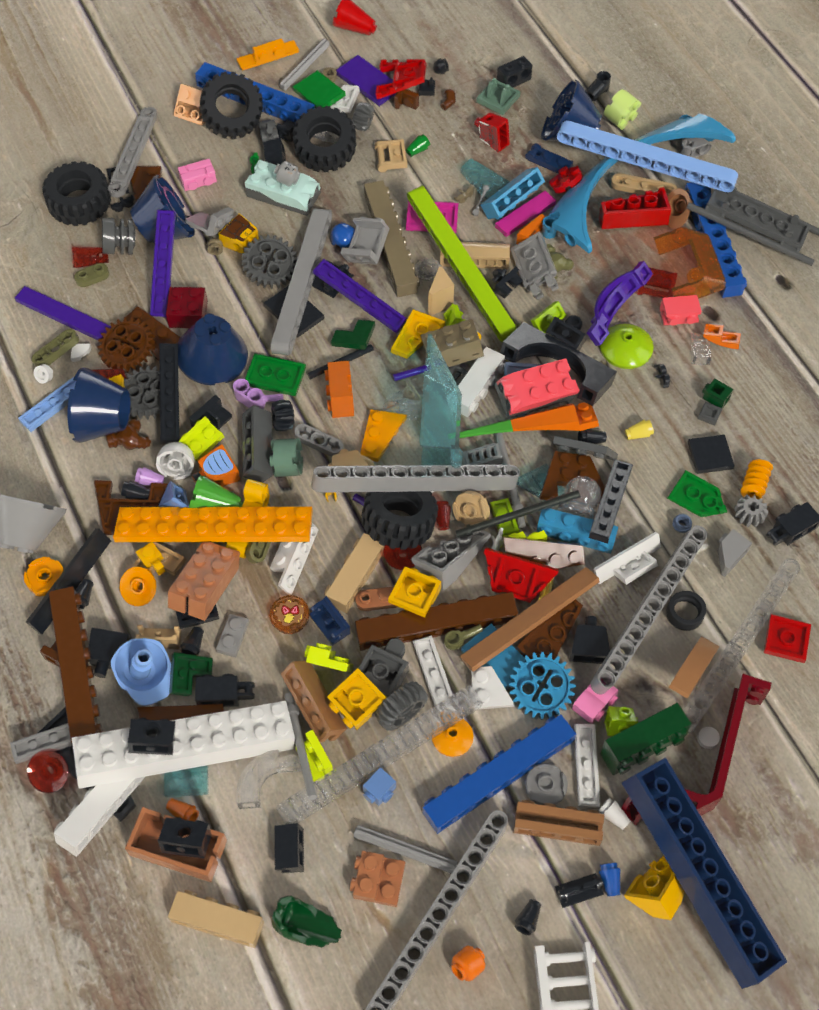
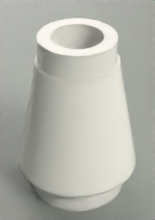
M610 797L598 809L602 814H605V819L622 830L631 821L617 801H613Z

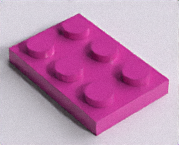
M408 200L406 230L428 232ZM435 202L454 233H457L459 203Z

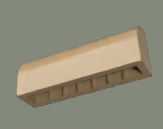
M461 242L477 268L509 269L510 244ZM440 252V266L451 267L443 253Z

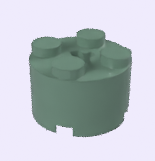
M300 439L271 440L273 455H270V466L274 467V476H301L300 474L303 472V456L300 453L302 450Z

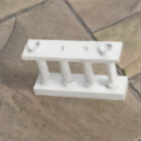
M590 942L584 943L582 952L549 954V952H545L544 945L534 947L533 953L540 1010H599L593 963L596 962L594 948H590ZM585 962L586 975L552 978L551 975L548 976L547 966H550L552 963ZM588 985L589 999L555 1002V1000L550 998V990H553L554 987Z

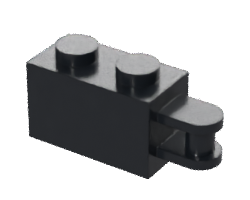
M808 502L803 505L798 504L791 509V512L780 514L775 519L776 523L773 529L766 536L773 540L774 546L783 541L788 546L818 528L819 514Z
M205 674L202 677H196V705L223 704V707L239 706V700L255 698L253 693L255 683L239 682L238 676L233 674H223L222 676Z

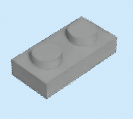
M232 614L229 615L216 648L217 653L236 658L249 625V619Z

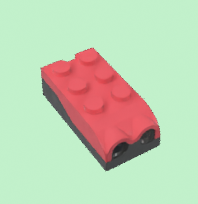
M567 359L517 371L499 379L495 383V388L507 418L573 400L580 390L575 379L572 380L569 375L571 369Z

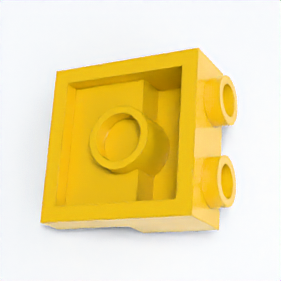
M404 567L388 598V603L425 618L431 604H434L441 590V581L435 576L422 574L415 568Z
M358 668L327 696L330 701L328 706L335 714L340 712L344 716L342 721L349 729L354 727L356 730L372 717V713L386 699L385 695Z

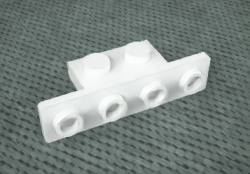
M313 523L311 525L310 542H281L270 566L273 572H283L278 586L288 595H292L317 535L318 528Z
M657 532L652 533L596 566L593 570L594 574L599 577L600 582L598 584L615 575L627 585L657 567V560L650 554L661 548L659 534Z

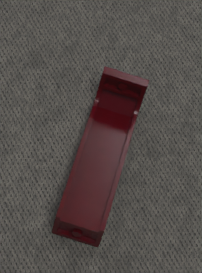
M742 674L739 689L734 688L709 794L703 795L685 789L700 816L714 810L723 797L745 701L751 705H761L771 689L772 682Z

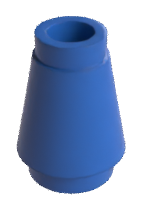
M617 863L600 865L601 871L598 872L607 892V897L620 895V868H618Z

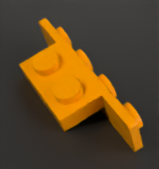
M281 38L253 47V53L237 58V63L241 70H247L299 53V48L294 40L284 43Z

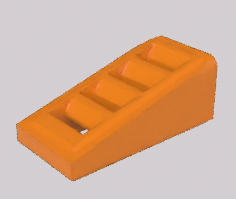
M540 214L517 233L516 244L542 230V223L545 218L543 214Z

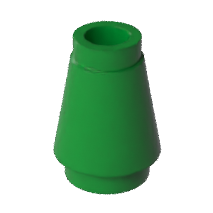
M424 134L418 135L406 148V153L412 157L427 150L428 146H430L428 138Z

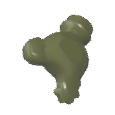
M547 244L557 273L561 270H572L574 262L569 258H565L563 254L556 252V249L551 244Z

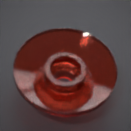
M385 545L383 555L387 564L392 568L403 570L404 567H408L411 569L415 567L412 557L422 550V546L418 545L416 548L410 549L408 547L406 550H400V548L391 549L389 548L390 546ZM400 554H406L405 557H401V556H399V555H400Z
M41 751L35 754L28 763V779L31 785L40 792L54 793L60 790L68 780L69 770L67 763L56 752ZM49 767L53 769V773L49 772Z

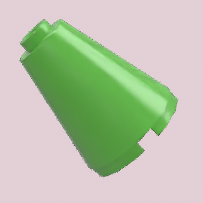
M200 475L196 482L189 508L242 507L244 502H241L240 496Z

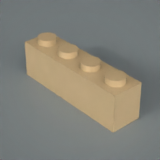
M366 533L355 541L354 550L351 554H347L342 569L337 570L332 585L329 584L324 593L325 597L329 598L336 609L346 614L353 605L357 593L362 590L385 552V546L380 545L377 540L374 541Z
M185 890L184 893L177 891L168 915V919L172 923L256 948L264 924V920L260 917L259 912L249 909L247 912L239 910L237 905L227 903L226 906L218 904L217 899L208 896L202 899L197 897V893Z

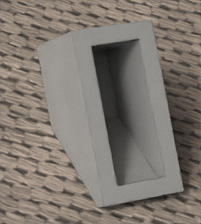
M734 529L729 534L724 533L718 541L720 546L717 551L723 577H726L746 555L752 544Z

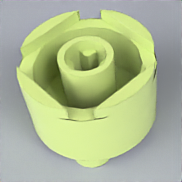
M622 89L611 99L613 100L612 104H608L604 110V116L621 130L626 127L629 120L633 121L637 117L638 113L636 111L641 106V102Z

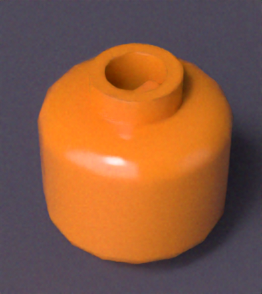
M465 946L453 956L452 972L461 981L474 980L485 969L484 953L477 947Z

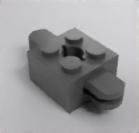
M391 639L384 650L371 645L358 668L386 698L401 686L409 671V662L402 659L405 654L404 643L399 639Z

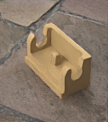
M138 625L139 634H136L137 639H153L161 642L165 649H180L182 630L179 626H174V629L144 628L143 625Z

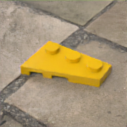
M412 310L391 348V353L408 359L423 345L421 335L443 328L445 321Z

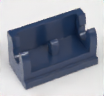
M327 596L311 607L312 612L309 616L332 646L350 634V625Z

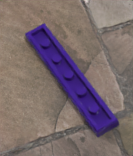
M157 210L150 315L153 317H166L171 287L175 211Z
M323 259L314 268L313 274L396 334L406 323V317L327 260Z
M26 286L15 297L17 303L96 340L103 339L101 333H107L105 327L111 328V326Z

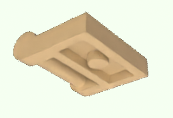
M404 139L378 141L375 143V150L377 151L379 172H386L389 169L407 168ZM384 149H388L390 161H385Z

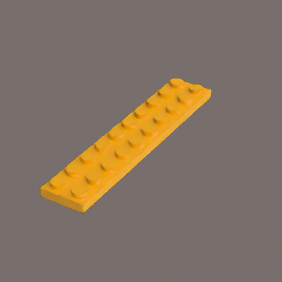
M120 507L113 539L114 542H310L313 509L312 507Z

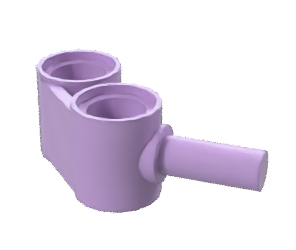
M237 379L233 383L236 400L248 408L254 405L263 409L266 402L284 400L283 393L265 395L261 389L250 387L249 382L245 379Z

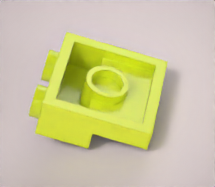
M317 643L316 646L307 645L305 650L306 662L344 672H352L354 664L349 663L350 659L335 656L336 651L331 650L332 646Z

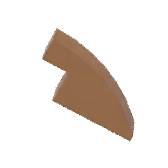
M701 636L669 688L688 699L720 646Z

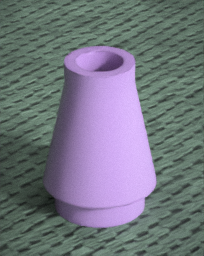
M139 467L135 476V482L139 483V485L163 483L165 476L146 467Z

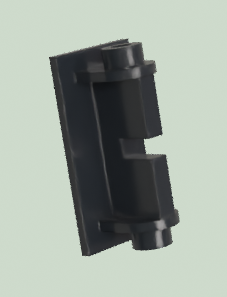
M596 873L555 886L562 908L604 895L601 887L603 886L600 877H597Z

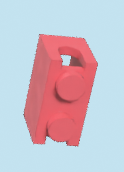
M697 295L662 298L660 305L664 325L674 326L677 324L698 323V315L702 312Z

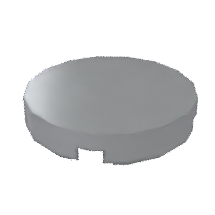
M548 763L538 764L527 774L525 781L526 794L536 804L551 803L556 805L566 795L568 787L567 778L557 766Z

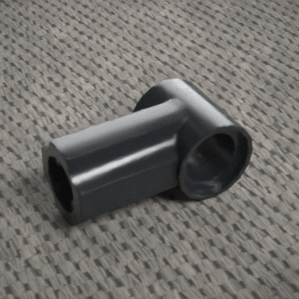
M599 72L596 80L585 90L592 102L596 101L602 93L609 90L611 81L609 72Z

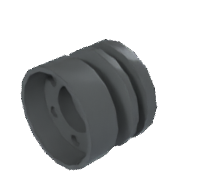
M102 218V254H114L116 247H119L121 255H124V247H127L128 255H133L135 247L133 219H128L127 226H124V219L121 218L119 226H116L114 218Z

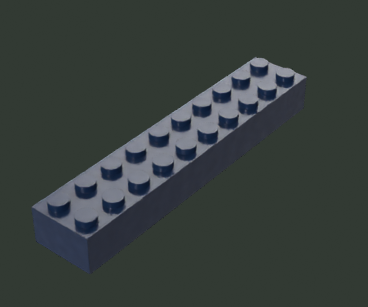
M666 757L623 781V787L741 989L759 984L786 964L788 961Z

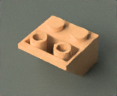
M181 84L173 116L203 125L205 122L201 118L202 113H200L199 109L202 89Z

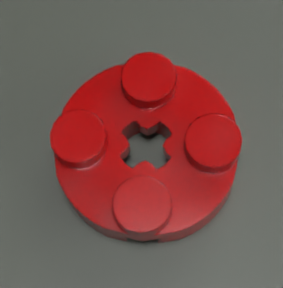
M565 166L559 170L558 175L549 180V184L555 193H563L566 191L565 188L569 186L573 188L581 181L583 177L582 172L578 166L571 168Z

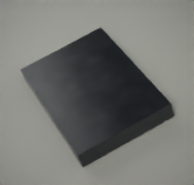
M289 285L264 302V307L277 319H279ZM308 300L297 338L325 319L324 314Z

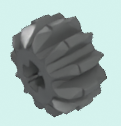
M360 102L355 108L352 120L357 130L366 131L371 125L375 110L369 103Z

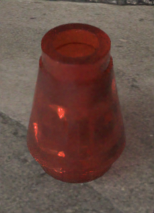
M437 501L438 515L436 523L438 530L450 529L451 506L448 501Z

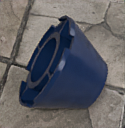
M159 175L154 176L130 210L136 227L148 242H155L157 210L175 211L174 240L193 237L195 229L191 228L185 221L190 216L186 217L183 210L185 206L163 177L158 178Z
M80 368L74 376L73 380L76 381L75 388L70 389L68 399L69 433L74 434L75 437L72 440L77 443H83L123 431L130 417L131 399L129 391L89 368Z

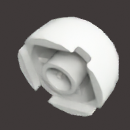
M170 442L160 449L157 455L156 467L165 477L168 475L173 477L174 480L185 479L190 476L194 469L195 457L187 445L181 442Z

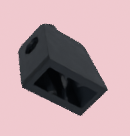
M587 616L585 617V625H577L569 662L602 664L610 652L607 628L605 626H597V617Z
M91 628L89 641L91 659H89V662L92 666H95L94 676L99 678L106 677L108 669H112L111 659L120 646L131 640L129 634Z

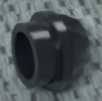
M439 58L435 61L434 71L438 74H445V72L449 71L447 60Z

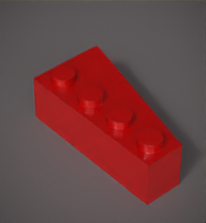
M659 188L656 192L651 190L645 191V194L639 196L633 194L627 199L617 198L601 202L599 212L601 229L668 225L671 207L665 188Z

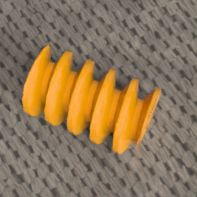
M762 459L750 461L740 490L743 497L749 495L752 498L755 494L756 499H763L762 496L766 493L765 489L768 487L767 483L773 470V465L770 462Z

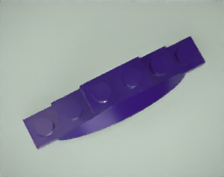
M640 261L633 270L614 279L598 296L594 309L595 316L590 321L592 325L586 332L595 346L601 345L609 335V324L619 308L641 286H645L653 275L645 261Z

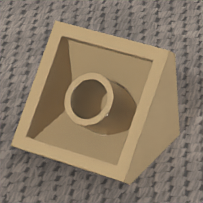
M440 266L429 291L428 315L430 316L447 310L454 302V284L443 267Z

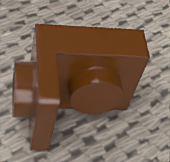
M408 89L397 92L393 99L395 109H399L403 104L416 110L419 107V94Z

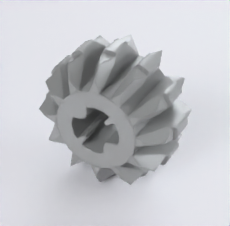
M755 494L752 498L746 495L744 498H740L737 505H735V518L740 519V524L745 522L747 527L751 524L756 527L759 523L762 524L768 515L767 503H762V498L756 499Z

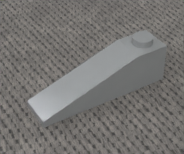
M480 530L474 532L471 536L468 534L458 538L456 535L455 539L448 542L442 540L440 545L436 547L428 546L412 557V562L422 574L438 578L441 581V590L444 591L457 580L491 537V533Z

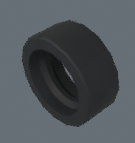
M692 591L675 593L671 597L666 609L669 622L675 628L682 631H691L698 628L702 624L707 612L703 598ZM678 602H689L696 607L698 615L693 620L680 618L675 612V605Z

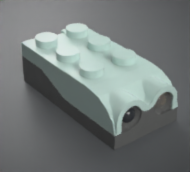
M259 160L254 167L255 173L249 175L245 182L247 197L307 216L321 193L320 184L312 177L300 173L296 185L286 186L276 180L274 171L277 165Z

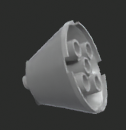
M0 494V547L6 549L18 547L17 551L33 553L61 520L67 509Z

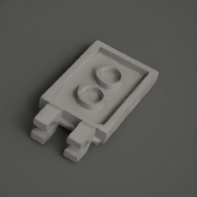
M540 231L510 249L516 266L519 269L524 287L531 291L537 300L544 297L539 286L545 282L548 287H551L552 291L559 288L554 278L557 276V270Z

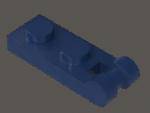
M534 143L531 150L525 155L528 161L558 174L559 170L565 166L568 168L573 167V161L543 149L537 143Z

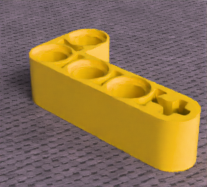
M248 479L244 487L245 500L242 507H267L270 498L268 484ZM227 542L226 547L239 551L240 558L245 559V552L249 542Z

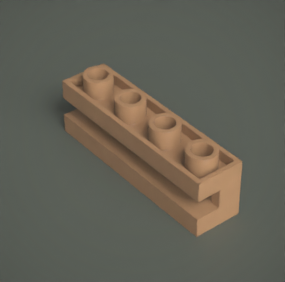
M292 661L281 673V676L309 727L314 731L320 743L325 742L327 739L329 741L336 740L348 729L342 721L339 712L335 714L328 706L330 703L327 698L328 693L311 663Z
M522 800V802H517L513 833L600 846L603 839L602 826L605 814H599L597 810H586L585 812L578 811L576 807L571 806L558 808L551 803L538 805L531 800Z

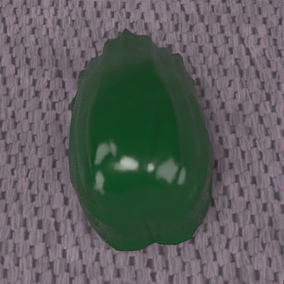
M293 896L279 898L271 921L273 928L280 935L295 942L320 948L330 943L339 942L342 930L337 927V923L332 916L326 915L313 905L302 902L299 898Z

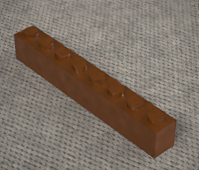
M73 586L49 592L71 744L73 737L103 732L101 723L98 724L97 717L100 716L99 706L94 702V697H97L96 687L91 684V678H94L92 666L88 665L91 654L89 647L85 646L88 636L86 629L82 627L85 617L83 611H80L79 605H82V598L80 593H76Z
M500 592L494 596L483 595L472 600L461 599L456 603H441L438 606L430 607L425 618L407 610L391 615L385 613L374 618L363 617L355 621L359 648L360 651L370 649L371 645L378 648L385 647L391 639H399L406 643L431 635L432 637L444 636L450 631L459 630L463 632L479 624L482 628H486L490 624L493 626L503 625L516 617L518 610L513 592Z

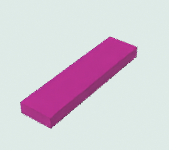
M544 191L496 222L495 228L507 237L554 206L556 199Z

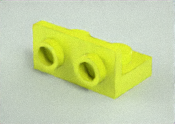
M205 416L198 420L189 432L183 434L179 442L187 445L192 450L195 460L198 462L200 458L209 453L224 438V435Z
M311 730L305 733L306 741L304 744L313 782L317 783L332 775L333 767L317 736Z

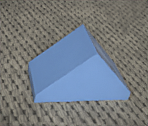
M170 481L159 503V507L188 508L186 490Z

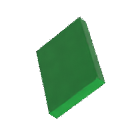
M318 70L293 86L294 92L307 102L314 104L315 108L317 106H321V108L331 106L346 96L343 89Z
M254 353L245 380L253 388L297 396L306 370V364Z

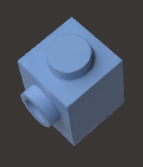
M380 767L363 785V796L371 804L375 802L380 806L382 802L387 803L394 794L396 781Z

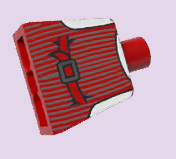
M488 113L484 117H478L475 120L474 124L479 128L480 139L498 153L510 145L509 122L507 118Z

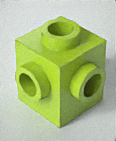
M608 706L604 720L608 736H614L638 723V717H635L633 708Z

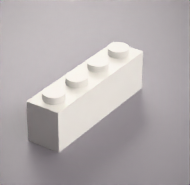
M485 347L483 350L484 357H480L475 361L449 398V408L466 417H469L472 412L474 413L477 410L479 401L486 397L488 388L495 384L497 375L504 371L505 355L488 347Z

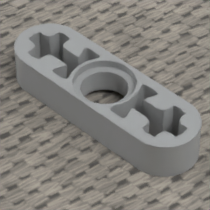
M299 424L295 427L296 439L299 438L302 444L330 457L344 449L341 440L307 424ZM319 437L324 439V442L321 444L314 442Z

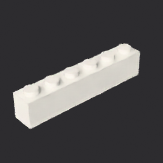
M145 777L101 784L90 788L86 792L84 800L71 809L69 817L56 826L54 830L55 842L77 857Z

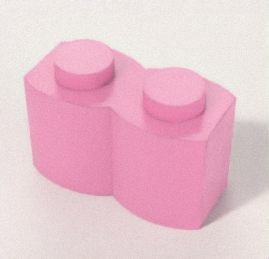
M590 684L574 702L572 710L590 724H593L595 721L600 722L606 714L604 710L608 706H614L617 702L618 689L613 686L606 693L597 694L592 690Z

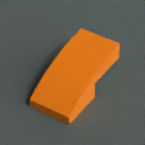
M705 325L703 335L705 339L723 347L739 350L741 333L723 331L724 325Z

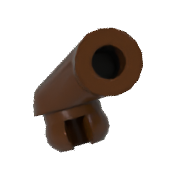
M452 89L444 92L447 100L441 104V108L445 111L456 102L455 92Z

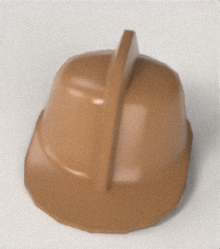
M677 188L668 195L671 207L668 226L672 229L682 227L691 213V210L686 209L688 203H692L686 190Z

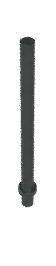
M579 490L471 526L467 524L465 528L456 530L458 538L468 534L471 536L474 532L580 498L581 496Z

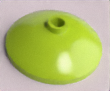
M625 323L608 328L609 335L600 345L601 354L606 361L623 369L638 368L649 361L654 347L650 335L644 329Z

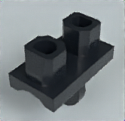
M516 266L507 275H505L507 270L504 268L502 270L496 268L493 271L494 278L492 281L494 283L498 281L493 289L495 295L498 293L505 299L512 292V289L507 285L508 283L514 288L521 284L523 280L517 274L519 269Z

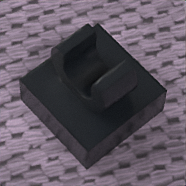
M430 77V80H425L424 83L419 84V96L435 95V80Z

